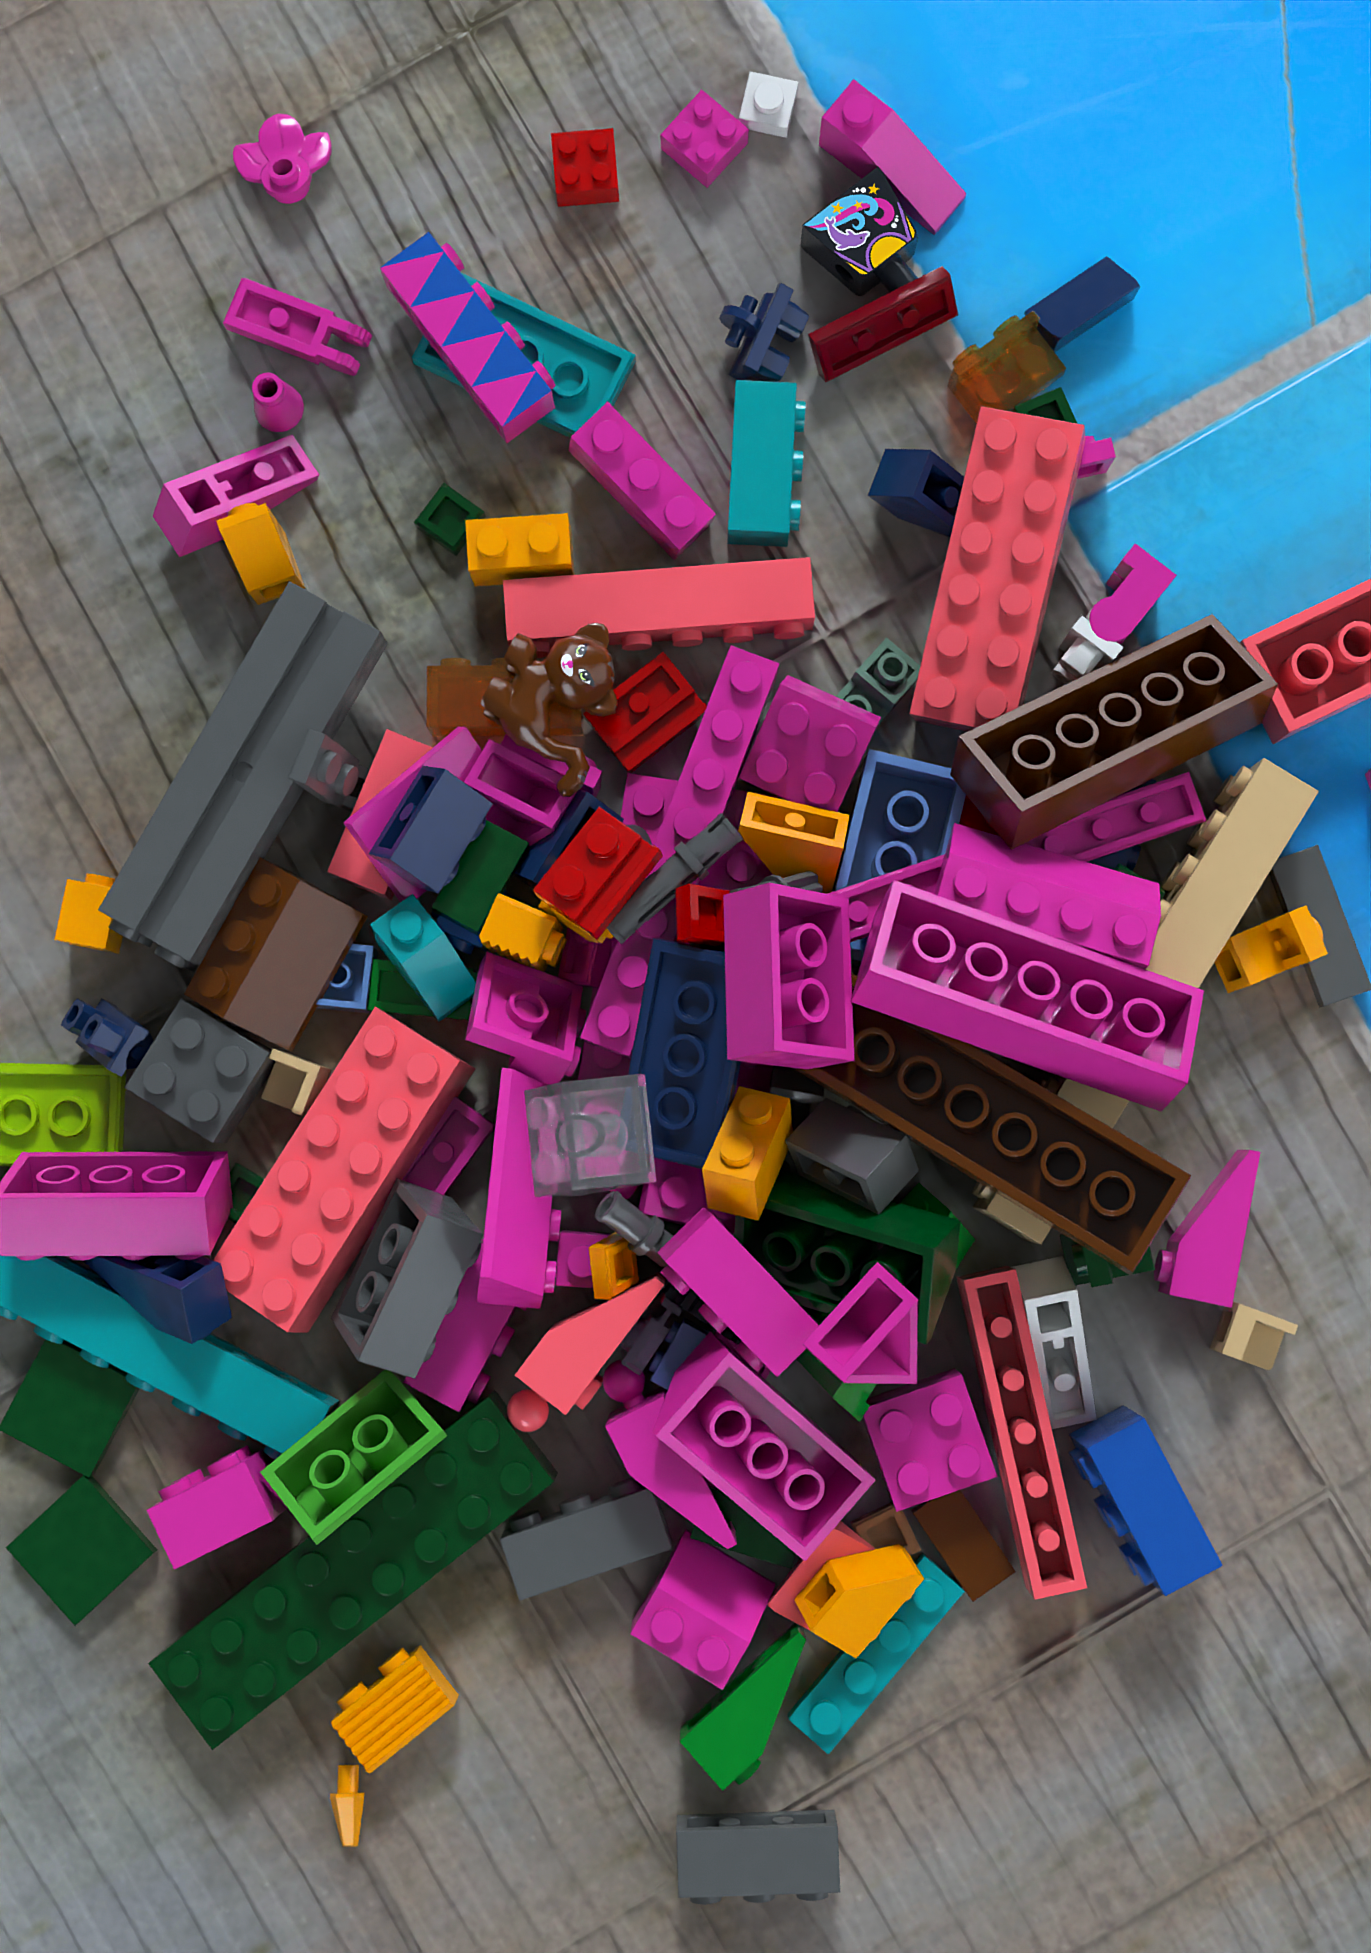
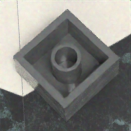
M181 998L124 1088L212 1143H227L271 1074L275 1060L269 1058L272 1051L270 1048L199 1004Z

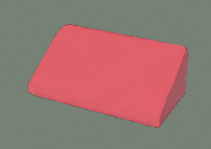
M840 1521L806 1561L802 1558L799 1559L772 1593L767 1606L774 1612L810 1631L794 1601L797 1595L827 1560L870 1551L875 1548Z

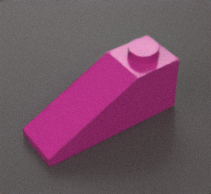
M853 79L822 116L819 146L861 179L876 167H879L906 214L933 235L939 231L966 198V192L897 113Z
M292 434L164 483L153 518L178 556L182 557L223 540L216 520L227 517L228 512L234 507L246 503H256L257 505L266 503L271 510L317 481L319 473Z
M1237 1150L1168 1239L1166 1251L1160 1250L1158 1252L1154 1270V1280L1160 1282L1158 1292L1232 1308L1261 1152Z

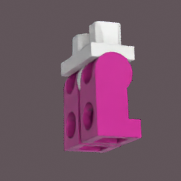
M1135 543L1105 583L1115 591L1114 594L1098 601L1086 618L1081 616L1059 646L1065 654L1051 674L1066 685L1111 663L1124 648L1121 646L1122 643L1177 575Z

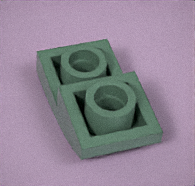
M886 637L855 671L851 680L836 697L880 716L879 726L917 682L920 665Z

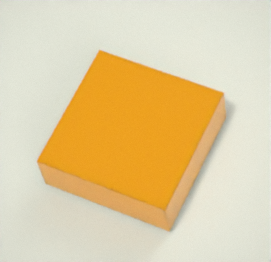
M616 1232L589 1247L595 1299L611 1300L639 1282L636 1254L629 1250V1242Z

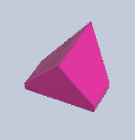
M490 739L464 781L465 784L492 803L485 816L486 820L529 842V846L555 831L576 794L574 793L571 797H562L557 792L556 786L557 782L563 777L562 775Z
M877 1262L802 1345L843 1383L917 1384L918 1299Z

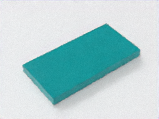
M461 273L470 285L478 282L484 288L495 306L491 313L501 325L508 321L515 328L525 344V348L521 350L531 364L539 361L552 377L555 383V387L551 389L555 409L538 420L537 423L571 438L607 401L614 406L636 362L635 354ZM423 335L412 356L413 363L463 387Z

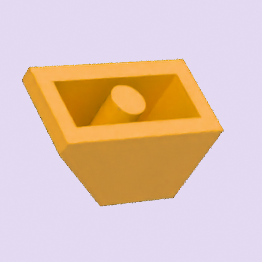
M748 792L738 832L773 875L784 878L806 871L814 872L818 875V883L823 886L822 893L828 894L833 889L844 848L850 815Z

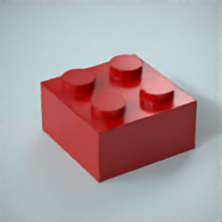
M613 128L551 133L558 207L619 202Z

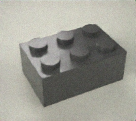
M398 1178L396 1179L331 1316V1320L359 1362L415 1379L422 1363L428 1361L436 1344V1333L444 1316L451 1313L456 1305L459 1294L458 1287L467 1268L471 1267L478 1259L481 1250V1238L483 1236V1233L451 1197Z

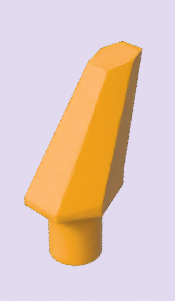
M359 1764L338 1765L337 1793H330V1801L343 1847H357L359 1842L364 1804V1793L358 1792Z

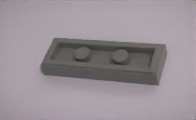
M1315 845L1277 859L1269 875L1283 913L1285 914L1307 905L1311 916L1317 920L1323 931V943L1328 954L1303 964L1319 1008L1370 991L1371 983L1319 846Z

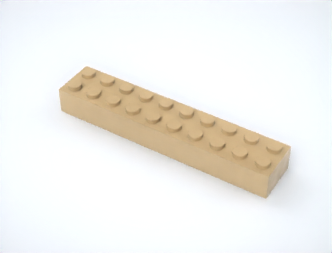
M1265 758L1250 768L1242 766L1235 776H1228L1213 800L1220 805L1219 808L1212 813L1208 820L1206 819L1205 822L1196 826L1187 842L1188 845L1193 847V850L1181 863L1175 862L1160 886L1167 892L1160 901L1161 918L1150 963L1145 970L1196 988L1200 987L1317 796L1318 790ZM1056 1074L1049 1078L1048 1081L1042 1079L1038 1083L1111 1128L1114 1127L1129 1100ZM976 1183L972 1194L978 1197L973 1205L974 1209L1025 1241L1042 1245L1052 1228L1051 1226L981 1183Z

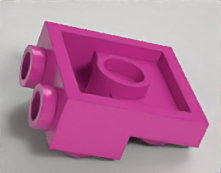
M486 952L479 965L465 1040L510 1055L509 1069H514L540 1082L557 1087L564 1075L569 1077L573 1075L580 1059L581 1047L575 1045V1040L579 1036L586 1018V1010L580 1008L583 986Z

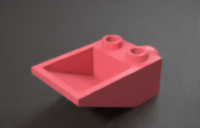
M657 1272L639 1281L611 1300L603 1299L554 1323L514 1375L531 1389L521 1390L515 1393L509 1400L507 1417L511 1425L522 1432H533L540 1429L548 1419L549 1406L547 1402L551 1403L565 1415L574 1404L583 1410L602 1385L603 1377L598 1372L665 1285L666 1278Z

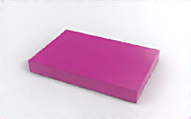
M458 726L343 822L400 902L412 894L419 898L427 890L415 887L370 856L369 852L422 766L446 769L461 781H465L482 752L467 727Z

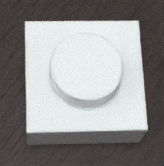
M750 71L739 121L749 130L787 138L798 92V82Z

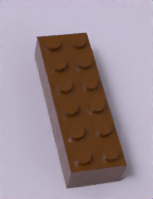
M1211 614L960 735L950 776L1012 850L1260 725L1263 722L1278 683L1223 624Z

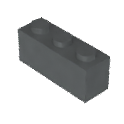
M631 1477L610 1485L609 1490L611 1494L591 1500L589 1493H585L560 1502L559 1507L561 1511L541 1517L539 1510H535L510 1519L511 1528L504 1530L500 1537V1542L519 1601L671 1550L672 1538L659 1498Z
M835 1810L677 1815L678 1898H690L692 1903L706 1905L717 1903L724 1896H743V1899L748 1902L763 1903L773 1900L775 1895L796 1894L797 1898L801 1900L818 1901L827 1898L828 1893H840L838 1825Z

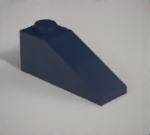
M175 1255L149 1256L141 1260H127L122 1256H97L89 1260H83L157 1330L190 1344L206 1338L214 1329L232 1318L221 1263L203 1256L193 1260H181L176 1258Z

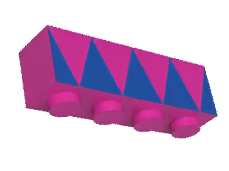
M428 232L380 267L387 289L506 443H509L555 409L551 390L555 387V383L552 377L539 361L531 364L521 351L525 348V344L518 332L508 321L502 325L491 313V310L495 308L491 298L478 282L473 285L467 282L461 274V271L464 270V265L448 243L440 247L430 232Z

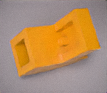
M1307 905L1231 936L1214 963L1227 993H1231L1285 970L1311 962L1327 955L1328 952L1323 943L1321 926L1311 916Z

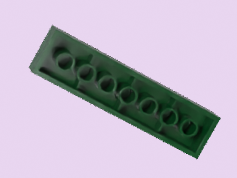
M496 1390L445 1428L444 1432L447 1436L318 1545L310 1536H307L165 1647L148 1663L212 1750L554 1482L558 1472L528 1432L519 1431L511 1425L507 1417V1405Z

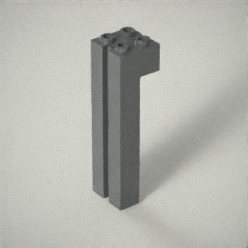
M290 581L288 582L98 910L113 918L108 926L110 929L136 943L138 941L148 947H151L153 942L157 943L158 946L154 951L156 955L180 968L184 967L195 972L259 858H265L304 790L287 777L307 729L310 728L326 734L333 740L388 645L381 631L345 611L337 610L328 605L325 600Z

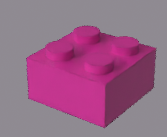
M701 89L660 134L661 150L708 188L748 144L749 129Z

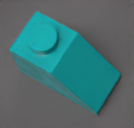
M413 894L370 924L377 945L438 1022L473 998L476 982L444 932Z

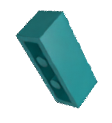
M736 380L727 544L787 547L789 531H799L801 500H791L792 481H802L803 451L794 450V432H804L806 401H796L797 383Z

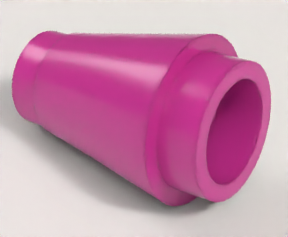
M262 373L255 378L252 384L254 413L259 424L272 432H285L295 427L301 420L304 412V403L299 392L273 373Z

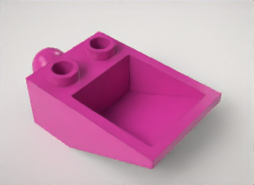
M626 1359L611 1363L604 1372L603 1387L610 1398L623 1402L624 1406L609 1413L605 1427L628 1474L726 1549L737 1545L736 1530L731 1521L726 1522L709 1486H716L653 1433L668 1390L659 1387L643 1396L645 1376L640 1366Z

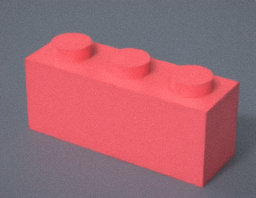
M386 729L350 817L433 747ZM345 827L327 872L336 879L392 901L394 897L393 891L347 827Z

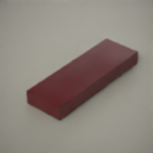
M941 266L809 333L808 337L818 374L822 379L828 382L958 316L951 275Z

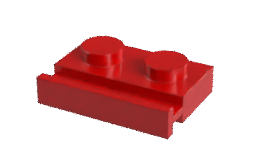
M663 651L613 690L618 702L615 714L601 717L591 715L586 711L583 713V716L612 754L624 766L627 773H632L702 719L707 705L701 701L692 686Z
M598 807L533 891L539 899L598 940L663 855L658 847L652 846L642 839L641 835L601 807Z

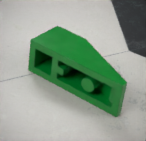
M796 1623L792 1624L733 1678L723 1690L721 1689L680 1727V1743L722 1791L733 1781L737 1785L744 1783L756 1772L761 1764L758 1758L764 1752L806 1642L804 1628Z

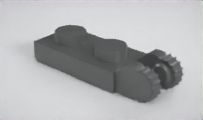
M308 728L287 778L321 801L352 812L358 798L351 795L357 782L364 784L370 769L359 765V759L326 734Z

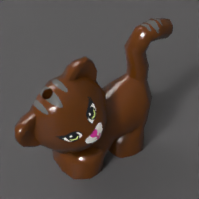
M587 624L580 628L574 636L556 640L543 661H537V648L532 639L518 633L512 640L504 657V660L508 663L506 671L513 675L514 678L510 683L508 680L496 676L493 677L480 703L485 708L484 716L500 725L504 732L518 746L531 749L546 759L566 763L568 770L556 784L557 792L562 797H571L583 786L590 767L582 748L559 742L550 737V706L556 701L562 707L573 710L584 709L594 716L605 717L615 714L618 702L612 689L614 669L612 656L607 650L609 633L604 624Z

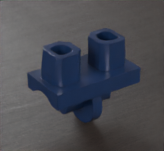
M779 283L774 293H765L755 314L753 313L758 300L749 295L744 296L740 307L733 305L724 306L719 319L725 327L730 329L725 343L733 348H738L743 336H745L728 374L736 380H745L752 376L758 380L778 382L782 379L790 362V357L770 346L773 336L777 334L792 343L799 338L809 319V314L790 301L794 291L792 288Z
M77 998L61 1024L66 1030L79 1036L75 1043L109 1071L121 1077L126 1069L138 1067L154 1042L146 1028L116 1005L101 998L96 1008Z

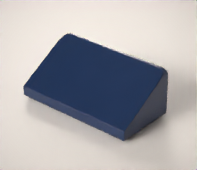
M1106 256L1027 309L1024 315L1053 354L1132 301L1140 285L1134 277Z

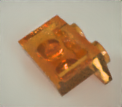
M1035 311L1030 312L1022 319H1019L1017 315L1010 317L994 331L993 340L981 348L977 344L968 347L953 361L952 365L954 368L947 386L976 424L981 406L1012 412L1014 406L1030 400L1064 375L1066 367L1036 329L1040 318Z

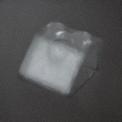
M645 1074L560 1082L524 1091L535 1197L581 1196L657 1182Z

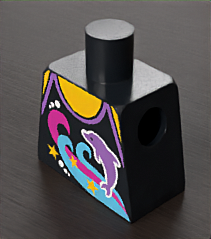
M879 167L872 170L802 225L800 246L857 296L865 295L880 282L889 292H892L918 278L906 264L915 254L918 241L917 232Z

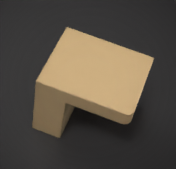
M273 1048L269 1058L275 1060V1064L261 1098L288 1108L293 1113L305 1116L326 1084L331 1069Z
M1233 1302L1232 1308L1224 1306L1210 1349L1270 1370L1273 1368L1284 1333L1295 1335L1298 1325Z

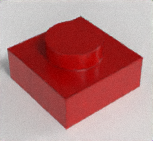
M695 884L677 887V941L714 947L725 945L723 895L729 894L730 891Z

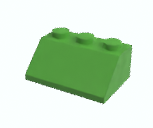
M384 1370L260 1471V1473L316 1545H318L447 1435L391 1371Z

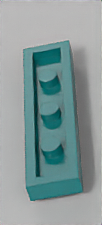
M923 1552L914 1563L925 1579L916 1588L912 1597L904 1602L881 1629L876 1639L871 1641L857 1658L840 1650L787 1713L788 1720L827 1754L834 1749L965 1592L959 1583Z

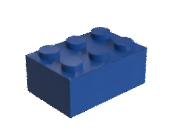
M1123 1405L1069 1434L1075 1449L1069 1451L1068 1454L1083 1480L1087 1479L1093 1489L1097 1487L1100 1496L1093 1499L1095 1506L1107 1527H1112L1119 1538L1121 1536L1124 1538L1126 1543L1118 1547L1131 1573L1134 1576L1138 1575L1144 1586L1152 1583L1164 1596H1167L1223 1566L1144 1417Z

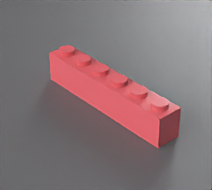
M810 557L503 580L508 645L510 646L514 637L520 633L532 639L537 648V658L547 657L556 640L574 636L580 628L591 623L604 624L607 627L609 633L608 645L621 644L623 650L640 651L651 648L652 642L672 641V645L676 647H692L702 644L703 638L723 637V641L726 643H744L753 640V634L774 633V638L795 639L804 636V631L813 630L815 621Z
M1003 1266L957 1276L1025 1587L1035 1600L1087 1589L1016 1269Z

